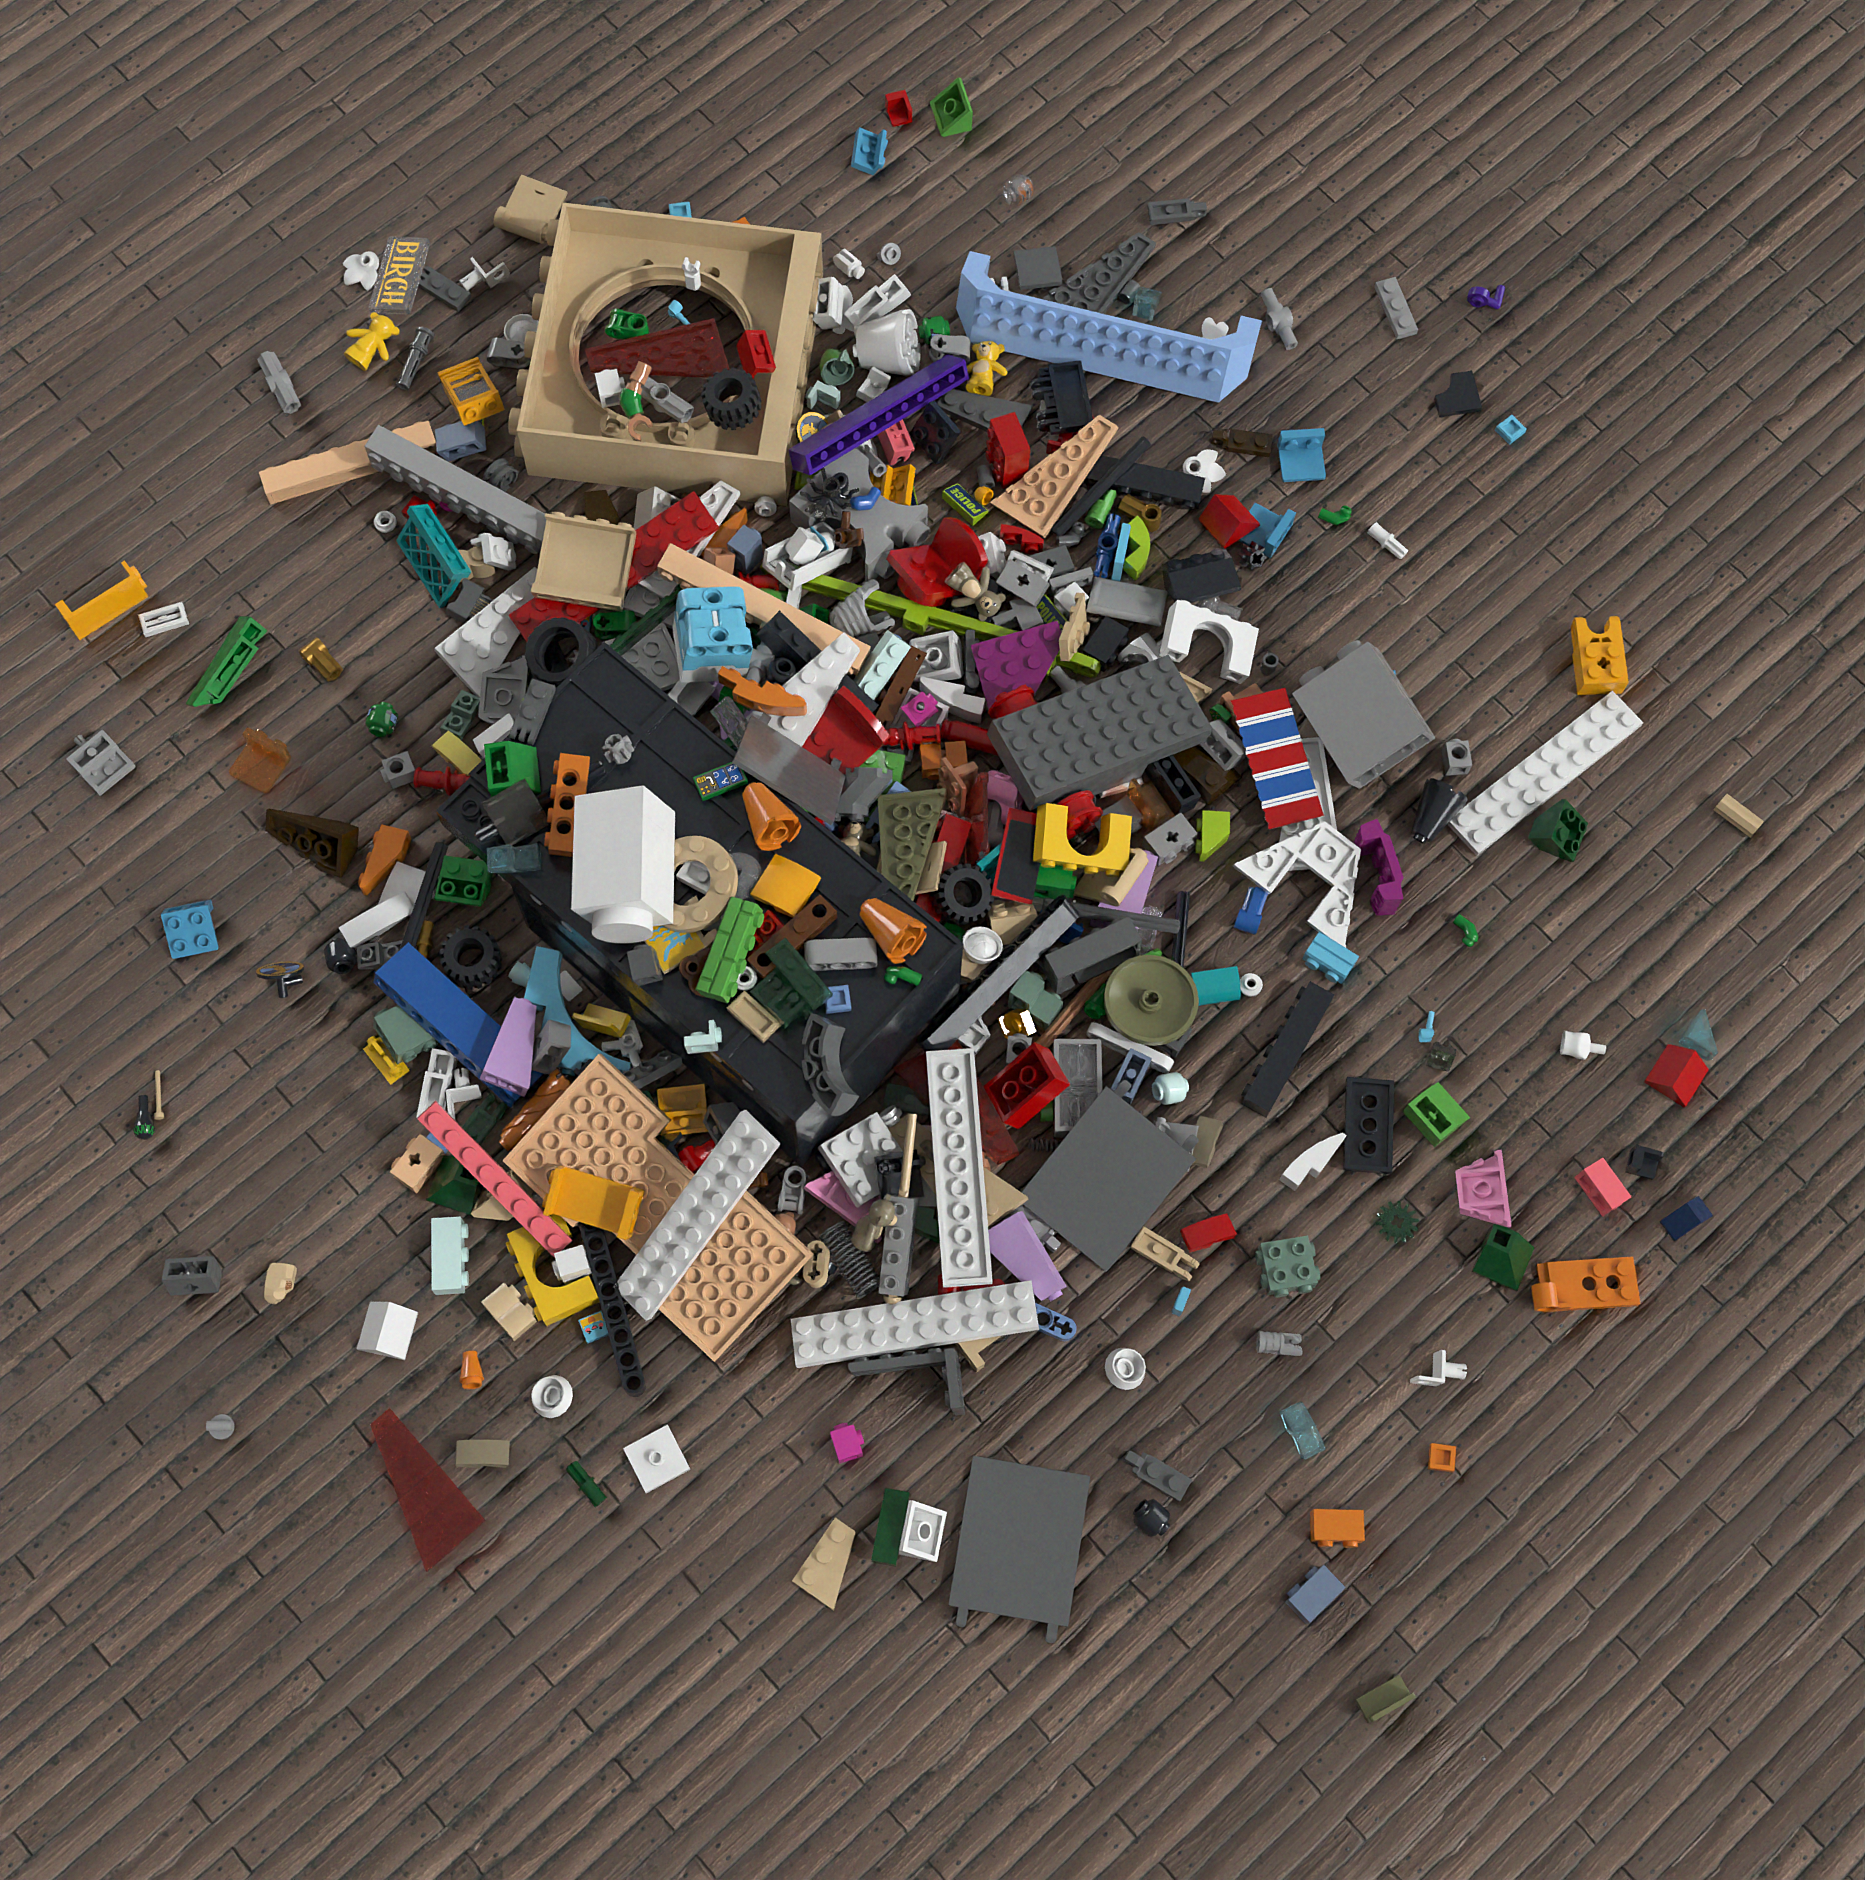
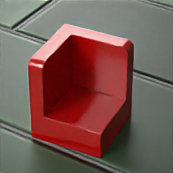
M901 90L885 94V108L892 127L912 123V107L906 91Z

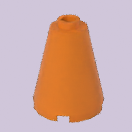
M751 783L745 788L742 796L754 840L759 848L771 851L781 848L780 843L786 840L790 843L799 834L801 829L798 817L764 784Z
M877 898L866 900L860 907V917L892 963L898 964L906 961L903 957L908 953L911 956L914 955L923 944L927 935L924 931V928L927 927L923 922Z

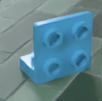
M1324 428L1285 430L1280 432L1277 446L1283 482L1325 479L1326 473L1322 452L1325 438Z
M1254 503L1249 512L1260 523V526L1239 539V541L1246 545L1250 544L1251 541L1256 542L1265 548L1262 553L1271 558L1292 527L1296 512L1288 509L1284 516L1282 514L1279 516Z
M211 900L166 908L161 913L173 959L218 950L219 945L210 914L213 910Z

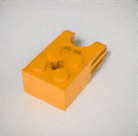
M1610 616L1604 625V633L1596 634L1589 629L1585 618L1574 617L1571 624V638L1577 695L1609 694L1611 691L1615 694H1622L1629 681L1620 618L1618 616Z

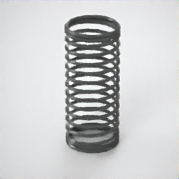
M841 1221L826 1229L819 1239L828 1249L837 1244L833 1249H829L830 1256H833L832 1260L836 1261V1265H839L838 1269L842 1270L841 1274H845L844 1278L847 1279V1283H851L850 1287L853 1288L855 1296L861 1298L879 1287L880 1277L874 1278L878 1272L872 1273L875 1270L873 1267L868 1269L872 1263L866 1264L869 1259H864L866 1254H861L863 1251L858 1250L851 1242L852 1236H850L852 1231L846 1232L849 1227H847L845 1221ZM843 1253L839 1258L835 1259L837 1255ZM845 1258L841 1263H837L839 1260ZM849 1262L846 1266L840 1268L842 1264ZM851 1267L847 1272H843L846 1268ZM855 1271L852 1275L846 1277L848 1273ZM857 1276L853 1281H849L852 1277ZM861 1280L858 1284L852 1286L854 1282ZM863 1285L860 1289L855 1290L858 1286Z

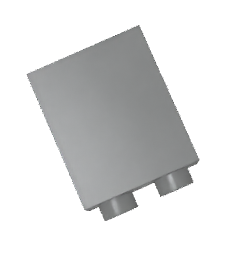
M1356 640L1338 651L1336 656L1339 662L1324 671L1322 666H1318L1306 672L1299 679L1302 687L1292 694L1346 781L1360 789L1434 740L1435 736L1380 650L1370 642L1362 645L1359 640Z

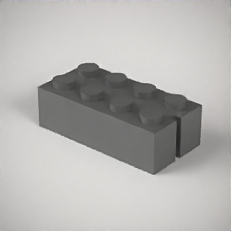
M1130 917L1124 919L1117 918L1103 929L1100 927L1096 928L1082 939L1080 937L1074 938L1068 945L1062 948L1055 947L1048 951L1047 955H1045L1043 972L1054 993L1059 995L1075 987L1070 977L1072 974L1080 985L1118 967L1128 959L1139 956L1142 939Z

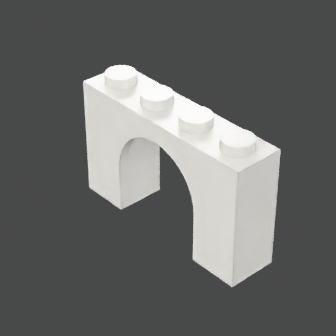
M1177 600L1169 608L1159 656L1169 655L1173 661L1180 663L1188 655L1193 631L1205 629L1214 633L1221 640L1224 647V660L1220 677L1239 684L1249 677L1258 628L1251 626L1247 622L1233 620L1227 615L1213 613L1208 608L1196 607L1185 600Z

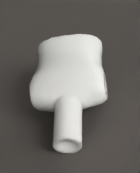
M1563 1032L1560 1048L1561 1055H1570L1577 1059L1585 1060L1589 1052L1603 1055L1606 1052V1045L1591 1043L1588 1033Z

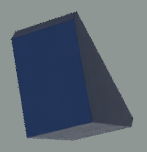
M1698 1196L1662 1219L1660 1223L1673 1241H1676L1713 1215Z

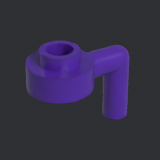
M1497 286L1494 299L1489 297L1490 293L1487 289L1472 287L1469 289L1467 301L1474 307L1487 305L1494 309H1499L1505 286Z

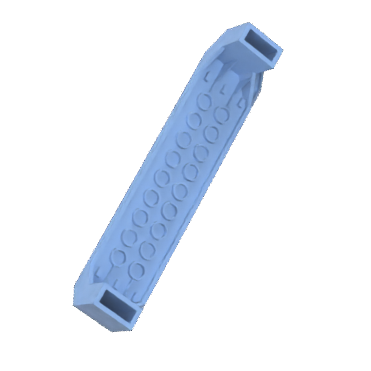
M972 251L968 254L961 272L956 309L965 333L973 344H979L982 341H993L997 345L1003 344L1005 347L1004 351L1052 363L1081 361L1085 371L1218 403L1248 377L1262 320L1241 316L1236 333L1212 340L1001 290L988 277L991 256Z

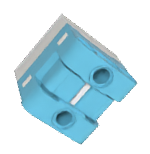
M686 588L678 593L673 621V635L681 683L719 681L717 673L722 666L727 669H735L741 674V677L746 679L753 646L750 630L746 627L745 623L746 603L742 588Z

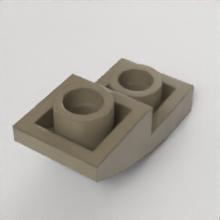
M1199 1116L1196 1126H1199L1197 1132L1199 1141L1194 1146L1192 1156L1196 1160L1193 1165L1208 1168L1215 1152L1216 1141L1223 1128V1122Z
M456 1441L455 1466L506 1468L509 1465L510 1441Z

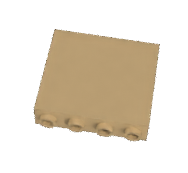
M560 512L545 513L546 526L536 580L535 583H532L531 588L533 597L622 612L636 539V531L632 528V525L627 523L609 524L610 522L604 519L590 521L580 515H575L574 518L565 517V514Z

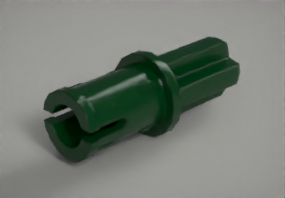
M574 1461L567 1466L566 1471L579 1486V1492L582 1491L595 1508L608 1498L594 1482L595 1478H591L578 1461Z

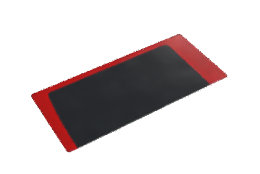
M1009 808L992 896L1032 904L1040 867L1039 862H1033L1036 813Z

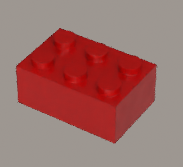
M1015 412L990 419V426L987 429L989 439L986 440L988 451L985 454L988 463H992L994 467V478L996 482L1000 481L1002 489L1017 483L1024 477L1029 468L1030 446Z
M1033 1042L985 1084L983 1088L1002 1122L1020 1129L1071 1084L1050 1049Z

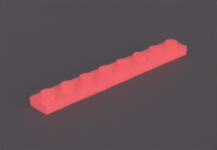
M434 1101L417 1117L434 1137L553 1257H555L554 1253L562 1251L572 1241L550 1216L543 1215L544 1210L437 1101Z

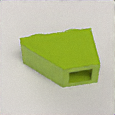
M1203 810L1201 817L1196 819V832H1200V840L1196 839L1195 853H1199V861L1204 862L1227 842L1230 834V812Z

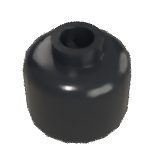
M775 658L767 668L765 680L772 684L778 683L783 686L797 674L796 665L787 658Z
M334 939L324 948L326 965L329 970L337 974L348 973L357 963L355 948L350 947L346 939Z
M1155 1499L1142 1500L1133 1511L1134 1524L1149 1537L1156 1536L1157 1534L1162 1536L1170 1527L1168 1523L1170 1513Z

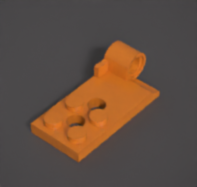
M1633 1257L1536 1264L1538 1284L1531 1286L1534 1311L1555 1312L1631 1307L1641 1304ZM1607 1277H1613L1617 1280L1618 1286L1616 1289H1611L1607 1286ZM1584 1278L1593 1281V1290L1589 1291L1583 1287L1582 1280Z

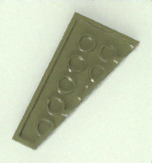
M946 788L887 794L878 797L882 875L912 901L914 900L945 802Z

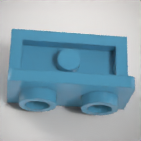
M860 127L855 134L851 167L874 175L878 169L883 168L885 163L884 151L888 144L886 130L883 129L877 135Z

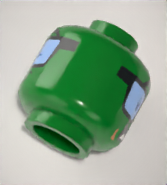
M942 316L924 318L922 326H918L919 338L924 339V342L930 345L931 339L935 335L950 336L948 320H944Z
M380 702V704H374L369 709L365 725L371 734L378 737H386V735L394 732L398 713L390 703Z

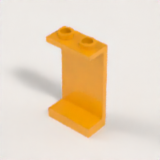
M125 560L121 562L129 577L73 612L70 611L63 600L55 604L79 640L148 597L144 590L147 588V585L134 565L129 567Z
M563 1165L552 1170L548 1181L551 1184L549 1194L546 1193L542 1202V1207L545 1208L543 1215L555 1214L618 1233L617 1238L624 1240L632 1237L645 1190Z

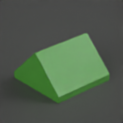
M958 77L930 101L940 134L943 137L972 130L973 111L962 79Z

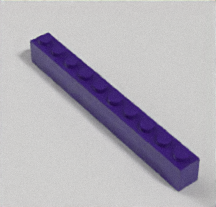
M947 354L788 449L793 470L812 475L924 407L929 402L934 401L969 379L965 359Z

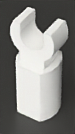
M685 257L682 268L684 270L686 287L696 291L701 286L700 262L696 260L695 264H691L688 261L689 259Z

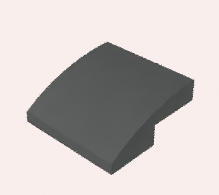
M1055 246L1013 251L1020 290L1062 285L1060 265Z

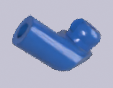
M871 487L867 495L852 497L850 499V507L859 511L872 509L881 491L876 487Z

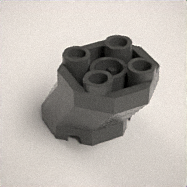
M854 767V772H852L850 768H846L845 780L834 821L837 822L841 821V818H848L850 822H864V817H868L869 807L893 781V771L887 769L886 774L882 773V768Z

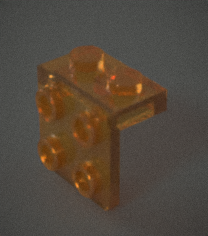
M247 727L242 734L247 745L230 768L229 773L232 777L256 790L268 793L291 760V756L287 750V745L278 739L273 741L267 738V734L259 729L254 731Z

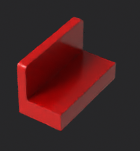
M745 330L737 343V350L743 370H745L746 374L752 375L753 379L757 373H773L776 365L766 331Z

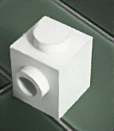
M607 369L595 373L602 408L620 405L619 397L622 388H625L623 377H618L617 369Z
M799 527L785 546V549L793 563L807 565L815 560L824 545L815 533Z
M1073 582L1067 588L1062 587L1054 595L1053 604L1067 621L1070 618L1069 611L1071 606H1076L1075 594L1085 593L1076 582ZM1085 593V604L1087 608L1089 596Z

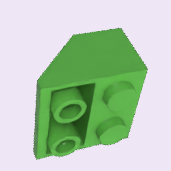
M1439 1082L1417 1096L1403 1111L1434 1147L1470 1119L1468 1114Z

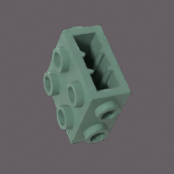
M398 1005L389 1010L387 1008L383 1009L374 1017L373 1026L397 1064L403 1061L404 1063L410 1062L418 1053L424 1050L425 1052L431 1051L439 1043Z
M1308 1236L1260 1243L1257 1248L1258 1251H1255L1257 1265H1261L1263 1273L1260 1275L1262 1289H1266L1267 1295L1274 1294V1297L1278 1298L1289 1295L1291 1291L1298 1290L1299 1294L1313 1291L1312 1288H1315L1318 1280H1320L1319 1267L1314 1266L1313 1261L1315 1256L1314 1244L1309 1242Z

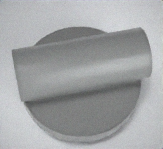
M886 243L881 248V251L877 253L878 259L889 265L895 264L901 256L899 246L894 243Z
M225 1414L217 1415L211 1421L206 1422V1430L219 1440L230 1437L235 1427L232 1418Z

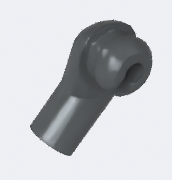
M1076 522L1073 524V528H1071L1068 535L1057 536V546H1075L1079 544L1085 534L1084 525L1081 522Z

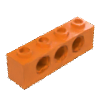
M560 753V759L554 761L553 775H557V783L551 785L550 798L554 799V808L548 809L547 822L552 824L551 832H546L544 846L549 847V854L573 857L574 806L570 810H564L560 807V804L564 800H570L575 805V796L586 794L590 766L589 756ZM572 776L577 782L573 786H567L563 783L564 778ZM561 824H567L571 827V830L567 834H561L557 831V828Z

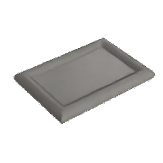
M1094 577L1086 612L1161 626L1168 592L1166 590Z

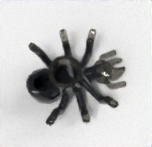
M825 467L821 469L823 490L818 489L814 481L809 477L806 479L813 491L822 495L811 497L807 492H800V495L805 496L810 502L820 500L809 505L805 512L809 511L810 515L815 512L814 518H821V522L827 518L826 505H829L832 516L838 517L832 502H835L842 510H845L847 507L850 508L851 504L847 502L842 504L838 499L849 500L854 493L859 492V488L850 490L847 495H844L849 487L848 476L843 472H838L832 477L827 478Z

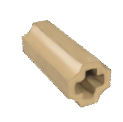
M1728 794L1714 808V811L1750 838L1764 822Z

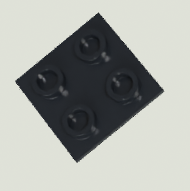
M917 1149L913 1150L908 1196L920 1198L925 1197L920 1169L926 1164V1159L918 1154ZM903 1152L874 1157L880 1199H883L886 1194H899Z

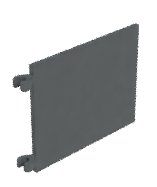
M763 712L760 719L751 715L732 763L829 825H832L845 780V774L838 770L842 762L834 757L829 765L768 726V723L772 717Z
M1123 1080L1114 1092L1107 1086L1103 1089L1021 1192L1029 1199L1023 1205L1106 1272L1194 1163L1196 1158L1189 1152L1199 1141L1192 1134L1180 1146L1125 1102L1122 1097L1131 1087L1127 1080Z
M973 1456L948 1605L958 1607L956 1626L965 1627L969 1609L1047 1623L1045 1641L1048 1643L1056 1641L1058 1625L1068 1627L1090 1476Z

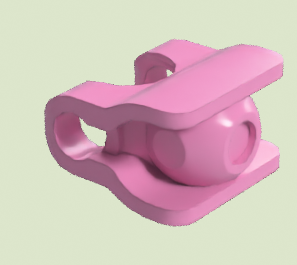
M991 770L987 774H978L970 810L978 815L986 811L988 802L993 799L1000 804L1002 809L1000 819L1006 825L1009 808L1021 810L1024 799L1011 776Z

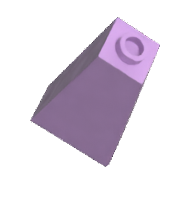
M1143 850L1146 852L1149 862L1121 904L1117 907L1100 902L1098 907L1141 914L1158 856H1155L1150 851ZM1091 919L1089 926L1103 929L1109 926L1110 922Z
M514 997L480 1077L481 1080L525 1097L530 1086L537 1007L529 1000Z
M1023 1211L1015 1213L988 1230L990 1252L1021 1282L1031 1280L1033 1293L1041 1301L1049 1298L1051 1302L1063 1295L1061 1290L1067 1286Z

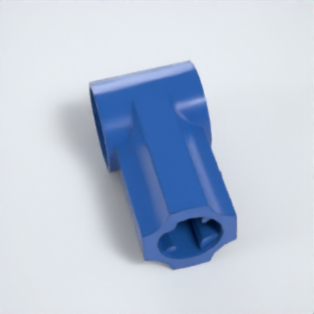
M1249 887L1243 907L1239 910L1234 925L1235 929L1256 935L1262 918L1261 913L1268 895L1267 892L1259 887Z

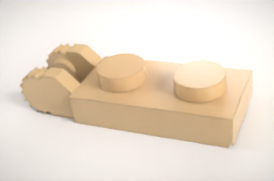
M1144 1226L1130 1247L1170 1273L1173 1272L1188 1282L1192 1276L1189 1272L1177 1266L1179 1260L1194 1269L1199 1266L1198 1261L1185 1254L1184 1250Z

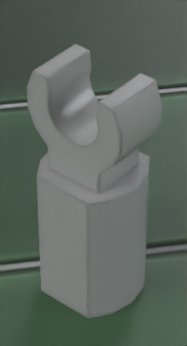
M865 444L866 452L864 455L869 458V470L876 477H880L887 471V467L874 454L872 449Z

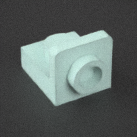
M709 1020V1034L694 1032L690 1036L684 1037V1044L688 1054L718 1051V1042H722L721 1028L716 1027L714 1020Z

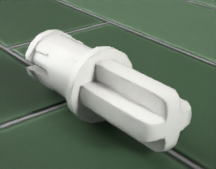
M1377 522L1368 530L1367 533L1381 544V548H1387L1397 558L1402 559L1407 554L1408 550L1394 539V534L1388 533Z

